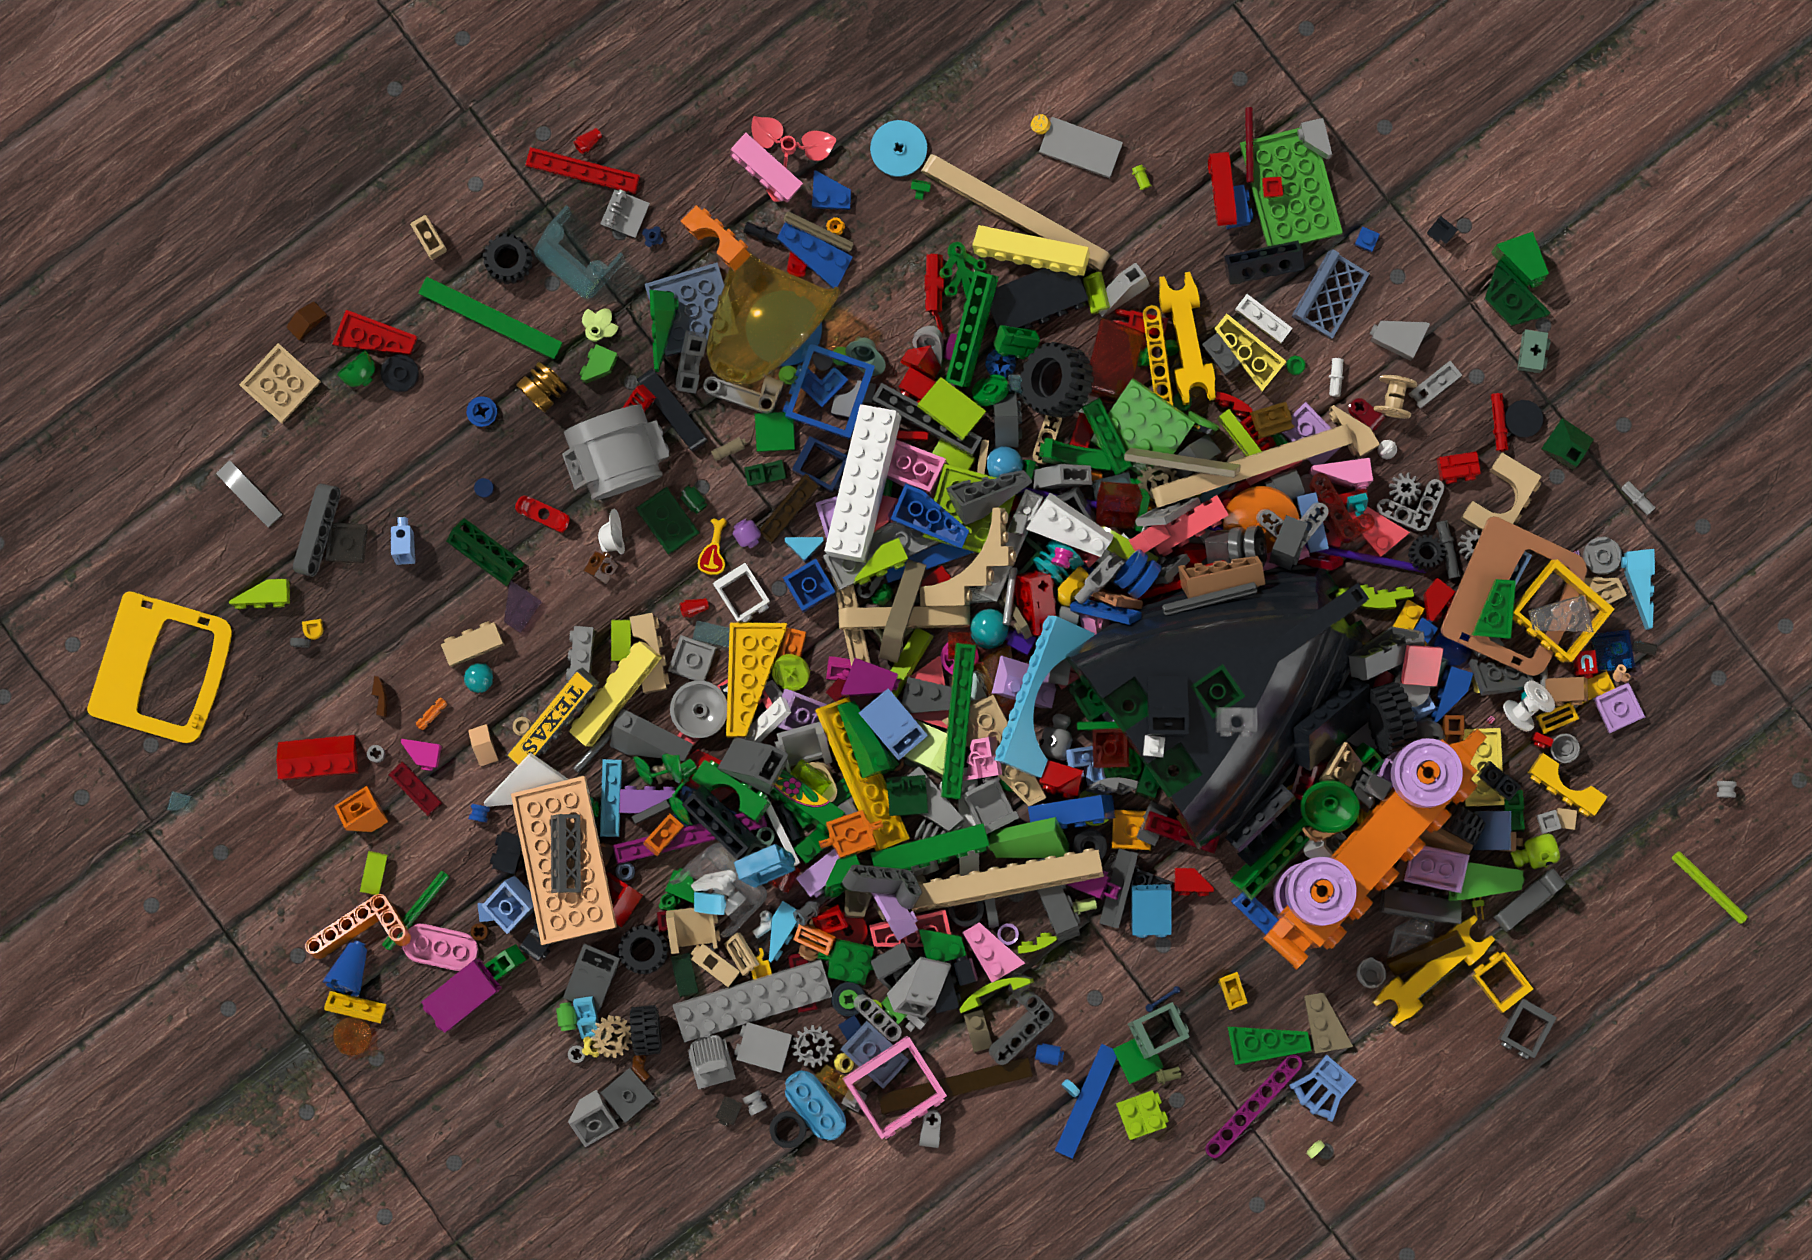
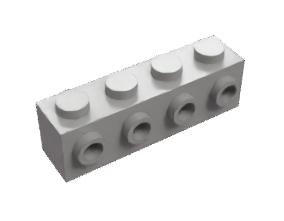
M574 626V631H570L569 641L573 643L572 650L569 649L568 661H571L570 669H567L566 680H569L582 667L591 674L595 629L593 627ZM589 697L584 701L586 705L589 703Z

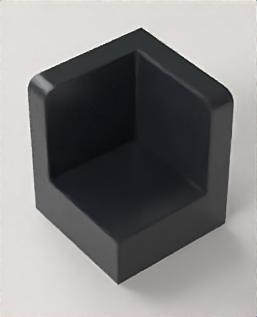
M1439 216L1428 230L1427 235L1444 248L1458 229L1442 216Z

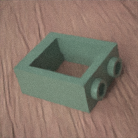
M1173 1002L1128 1023L1144 1059L1189 1038V1029L1182 1022L1180 1010ZM1167 1010L1179 1037L1154 1049L1142 1022Z

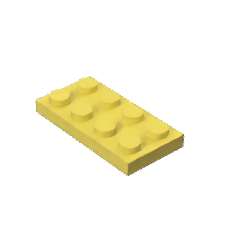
M1501 728L1479 729L1487 738L1478 747L1470 763L1478 770L1471 778L1478 786L1464 801L1465 807L1504 805V798L1476 776L1488 761H1491L1503 772ZM1464 729L1463 741L1476 729Z

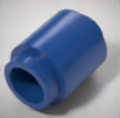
M1044 1043L1042 1045L1037 1044L1035 1060H1039L1040 1063L1058 1066V1062L1062 1063L1064 1051L1060 1050L1061 1046Z

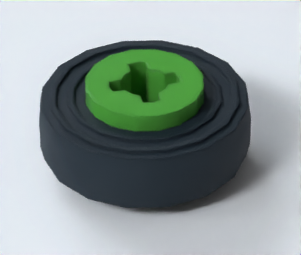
M853 982L842 983L835 988L832 994V1005L838 1014L852 1017L859 1014L854 1007L855 998L861 994L865 995V992L858 984ZM866 1000L861 1003V1009L864 1008Z

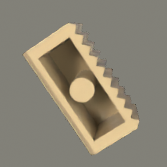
M424 215L410 224L431 260L447 252L444 243L428 216Z

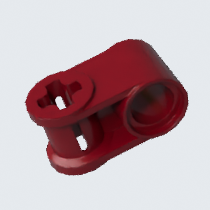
M1362 398L1355 399L1348 406L1349 414L1371 428L1372 432L1385 419L1381 412L1375 411L1374 407ZM1359 404L1361 407L1360 410L1357 412L1355 409L1356 405Z

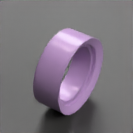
M1004 924L999 928L997 936L1003 944L1011 945L1017 941L1019 932L1013 924ZM1005 927H1011L1015 931V938L1010 942H1006L1001 938V931Z

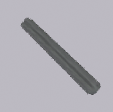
M1252 582L1164 604L1162 606L1165 616L1256 594L1257 586Z

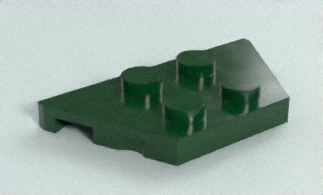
M1499 260L1484 301L1510 327L1548 316L1551 312Z

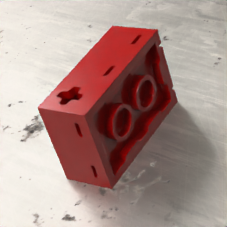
M1038 571L1017 574L1015 584L1018 610L1028 624L1031 634L1036 636L1041 635L1043 622L1048 615L1056 616V599L1053 596L1054 581L1050 574Z

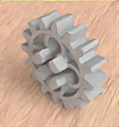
M811 1025V1030H808L805 1026L804 1033L798 1031L799 1038H793L797 1042L796 1045H792V1048L797 1049L793 1055H799L798 1062L804 1060V1066L811 1063V1066L815 1067L816 1062L822 1066L821 1060L828 1061L827 1054H833L829 1051V1048L834 1047L833 1044H829V1041L833 1038H827L828 1031L822 1033L821 1026L817 1030H815L814 1025ZM808 1033L812 1034V1041L814 1043H817L819 1039H824L826 1042L824 1046L816 1047V1050L820 1053L819 1059L813 1057L814 1052L812 1049L808 1050L806 1054H802L800 1051L801 1047L810 1045L809 1041L805 1038Z

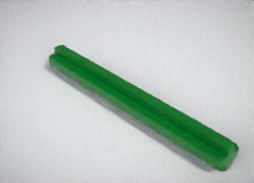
M441 871L404 916L402 921L407 929H409L449 879L447 873ZM403 932L397 935V939L402 937ZM388 936L382 945L390 951L396 943Z

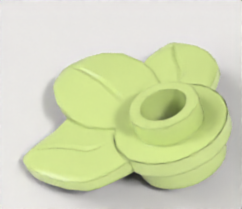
M589 309L584 312L582 323L586 328L585 335L590 341L597 342L603 337H612L618 331L619 327L611 323L612 313L610 309H601L596 314ZM592 330H598V333H592Z

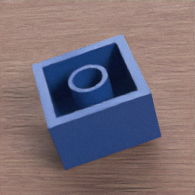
M817 559L783 577L786 586L802 613L836 594Z

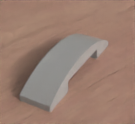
M230 460L216 473L268 528L282 516L281 512Z

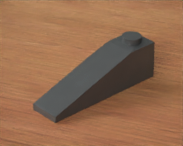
M1022 470L1001 474L996 479L983 477L982 481L979 482L963 481L947 487V492L957 516L967 525L984 518L992 512L993 508L999 507L1031 484L1032 480Z
M621 709L613 725L610 746L633 756L662 758V755L665 753L680 755V761L685 762L694 744L625 709Z

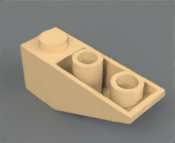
M1336 406L1330 407L1329 417L1332 422H1337L1338 426L1348 425L1353 441L1348 448L1353 456L1356 455L1357 458H1360L1380 445L1371 428Z

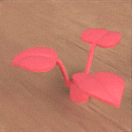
M754 116L752 119L753 139L765 149L771 148L774 142L781 144V151L784 153L783 166L786 169L788 155H792L796 151V147L801 150L805 149V155L810 160L821 161L830 154L836 143V138L826 132L809 131L802 136V143L804 145L802 146L792 136L781 138L783 136V126L778 120ZM766 189L772 201L780 202L773 195L774 192L771 189Z

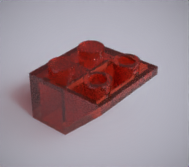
M1101 481L1097 494L1096 524L1103 527L1133 529L1143 498L1138 484Z

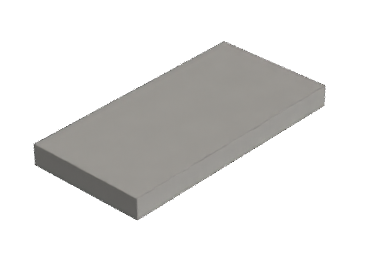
M1051 117V125L1045 133L1039 153L1110 179L1123 142Z

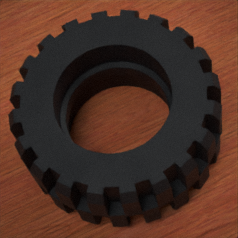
M1058 342L1045 343L1034 350L1035 353H1031L1028 356V362L1024 363V372H1021L1022 382L1020 383L1021 389H1023L1022 395L1026 399L1027 405L1033 411L1048 416L1066 418L1079 411L1083 407L1082 404L1086 403L1089 399L1088 394L1092 392L1091 383L1094 382V377L1091 374L1093 369L1089 365L1090 360L1082 350ZM1061 366V384L1053 394L1052 379L1056 370Z

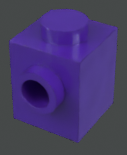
M1010 630L1005 640L1008 641L1007 646L1027 657L1036 638L1031 636L1025 639L1022 633L1018 634L1016 630Z

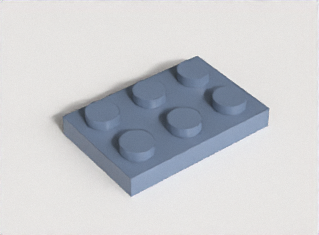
M866 1021L841 1050L860 1067L893 1044ZM900 1052L867 1075L881 1088H884L908 1063L909 1059Z

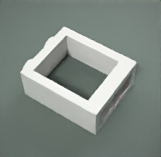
M746 563L713 583L737 623H746L753 618L751 615L759 612L760 614L769 608V599ZM746 574L763 601L739 616L722 589Z

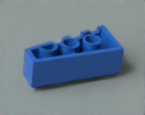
M1098 795L1028 806L1030 822L1056 817L1062 829H1067V825L1074 824L1075 827L1086 826V822L1093 821V824L1104 823L1106 819L1116 818L1112 795Z

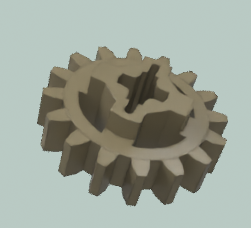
M1147 464V470L1140 471L1143 476L1137 478L1141 481L1137 487L1146 489L1150 499L1152 498V501L1155 503L1151 489L1161 484L1156 483L1153 479L1161 481L1163 484L1168 483V478H1170V482L1178 480L1179 477L1175 475L1177 471L1174 468L1156 465L1150 467Z

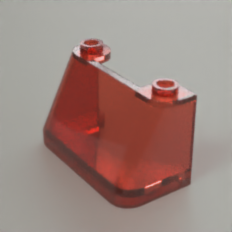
M1101 318L1089 364L1093 369L1091 374L1094 377V382L1091 383L1092 392L1088 395L1099 397L1101 401L1112 404L1117 402L1134 377L1141 347L1145 348L1146 345L1145 332Z

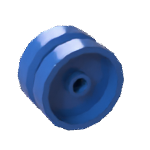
M1140 549L1135 551L1126 560L1114 579V583L1121 589L1128 587L1127 593L1134 599H1138L1148 590L1161 570V565L1155 560L1147 562L1148 555Z

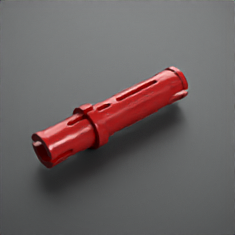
M1503 393L1491 394L1494 420L1493 435H1495L1496 451L1502 452L1509 450L1507 443L1508 429L1505 424Z

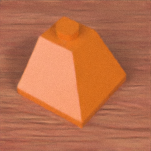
M365 786L334 806L344 828L348 831L373 832L388 822L368 786Z

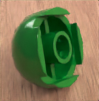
M366 351L355 357L356 359L349 362L337 373V376L346 385L351 387L363 385L365 387L373 380L371 376L375 372V364Z

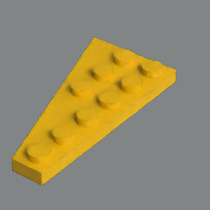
M730 623L727 737L747 736L787 629V623Z

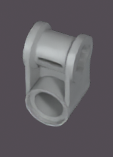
M930 1109L924 1115L919 1146L939 1148L941 1115L937 1110ZM931 1114H935V1118H938V1120L934 1121V1124H931L930 1120L927 1119Z

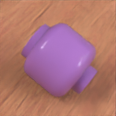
M744 519L734 526L733 536L741 547L748 546L752 548L759 543L758 539L761 536V532L754 521Z

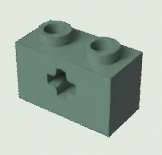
M1525 329L1522 333L1517 370L1541 373L1543 368L1546 369L1548 358L1545 357V352L1549 350L1550 346L1548 333ZM1533 348H1536L1535 351L1538 352L1535 356L1531 351Z

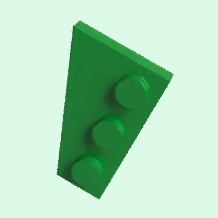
M1494 580L1472 635L1511 638L1516 581Z

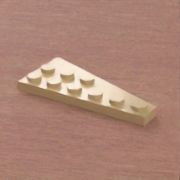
M994 694L970 706L966 742L969 748L972 740L996 736L998 746L1001 743L1002 733L1005 727H1007L1008 721ZM947 717V718L943 719L942 721L948 726V717ZM1001 763L1002 775L998 776L1028 806L1046 798L1037 777Z

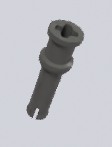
M822 893L815 900L807 901L803 908L793 912L795 920L802 926L806 925L810 918L818 916L820 910L836 897L831 898L828 896L825 898L824 893Z

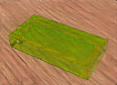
M803 759L797 763L790 773L821 796L832 783V781Z

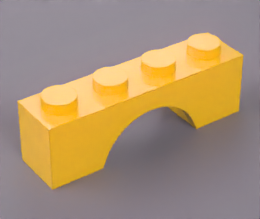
M1544 753L1540 754L1527 773L1531 776L1530 779L1539 785L1542 783L1547 786L1546 790L1551 794H1558L1563 797L1562 801L1569 806L1575 805L1578 807V812L1586 817L1589 815L1591 817L1595 816L1607 796L1593 786H1589L1582 791L1568 789L1559 778V763Z

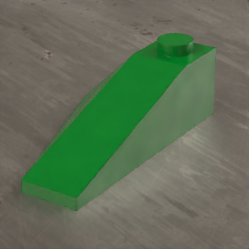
M649 290L650 312L653 320L651 328L654 339V370L659 372L676 316L675 309H679V300L675 298L673 292Z
M852 701L838 705L837 707L862 778L895 770L889 750L859 714L861 709L856 702Z

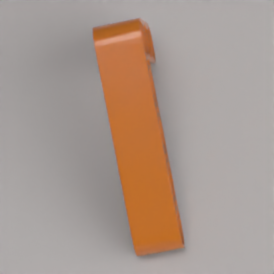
M377 894L311 937L306 942L305 948L314 958L322 959L378 921L381 922L389 937L398 946L409 944L411 934L393 904L384 895ZM385 902L382 908H378L380 903ZM365 913H368V916L365 919H362L363 915ZM391 917H394V920L391 923H388V920ZM352 923V927L346 930L347 925ZM403 932L402 937L397 939V935ZM336 934L335 939L330 941V937ZM320 945L319 949L314 952V948Z

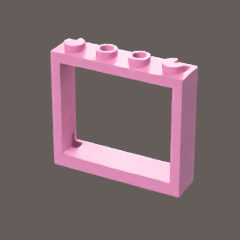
M908 1036L842 1078L881 1139L892 1137L896 1134L895 1130L899 1127L903 1129L909 1126L913 1118L924 1116L928 1113V1108L933 1105L934 1107L939 1106L940 1103L945 1101L943 1098L947 1096ZM908 1047L936 1091V1094L881 1129L853 1083Z

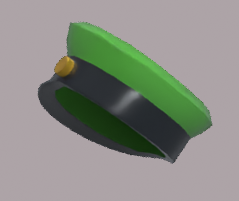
M1192 411L1188 412V416L1196 421L1190 431L1204 432L1215 436L1216 431L1219 430L1217 424Z

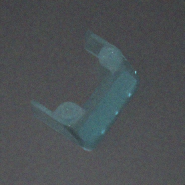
M566 205L546 227L534 249V253L541 263L580 297L590 299L625 262V258L620 252L608 266L602 261L595 260L585 267L558 243L564 237V230L561 225L572 214L570 208Z

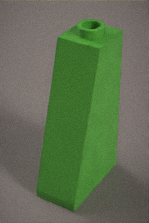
M1056 817L994 830L990 834V846H988L996 858H1046L1049 856H1056L1057 858L1063 857L1064 854L1069 852V842Z
M1468 862L1462 892L1449 891L1448 901L1465 900L1522 890L1524 884L1523 870Z

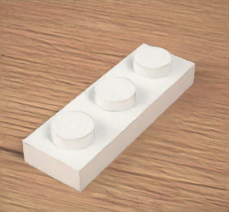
M1246 294L1235 309V311L1279 344L1283 342L1292 330V327L1248 294Z
M780 696L751 724L745 737L746 740L760 743L792 713L786 698Z

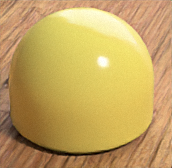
M840 1053L834 1059V1066L839 1072L848 1073L852 1070L854 1062L845 1053ZM847 1058L849 1061L848 1067L843 1068L842 1062L844 1059Z

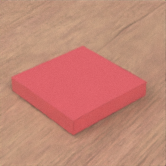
M1406 645L1400 683L1437 686L1443 648Z

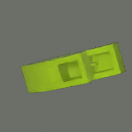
M1361 585L1369 600L1360 608L1371 610L1394 609L1397 600L1414 597L1413 589H1407V586L1396 588L1394 592L1384 589L1377 591V594H1375L1374 587L1369 588L1368 585ZM1349 588L1338 589V593L1334 594V599Z

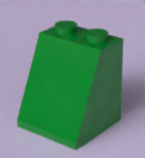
M1533 231L1501 242L1491 251L1492 255L1498 261L1500 260L1526 287L1531 286V288L1542 285V282L1545 281L1549 274Z

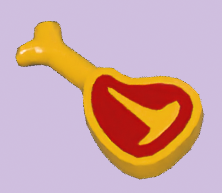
M724 518L721 520H711L714 525L713 539L703 549L697 563L698 569L705 574L719 575L725 569V560L720 554L721 532L723 527L727 525V521Z

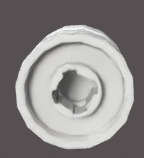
M727 883V887L723 890L716 889L713 892L724 895L726 900L724 912L728 916L746 900L740 891H735V886L732 883Z

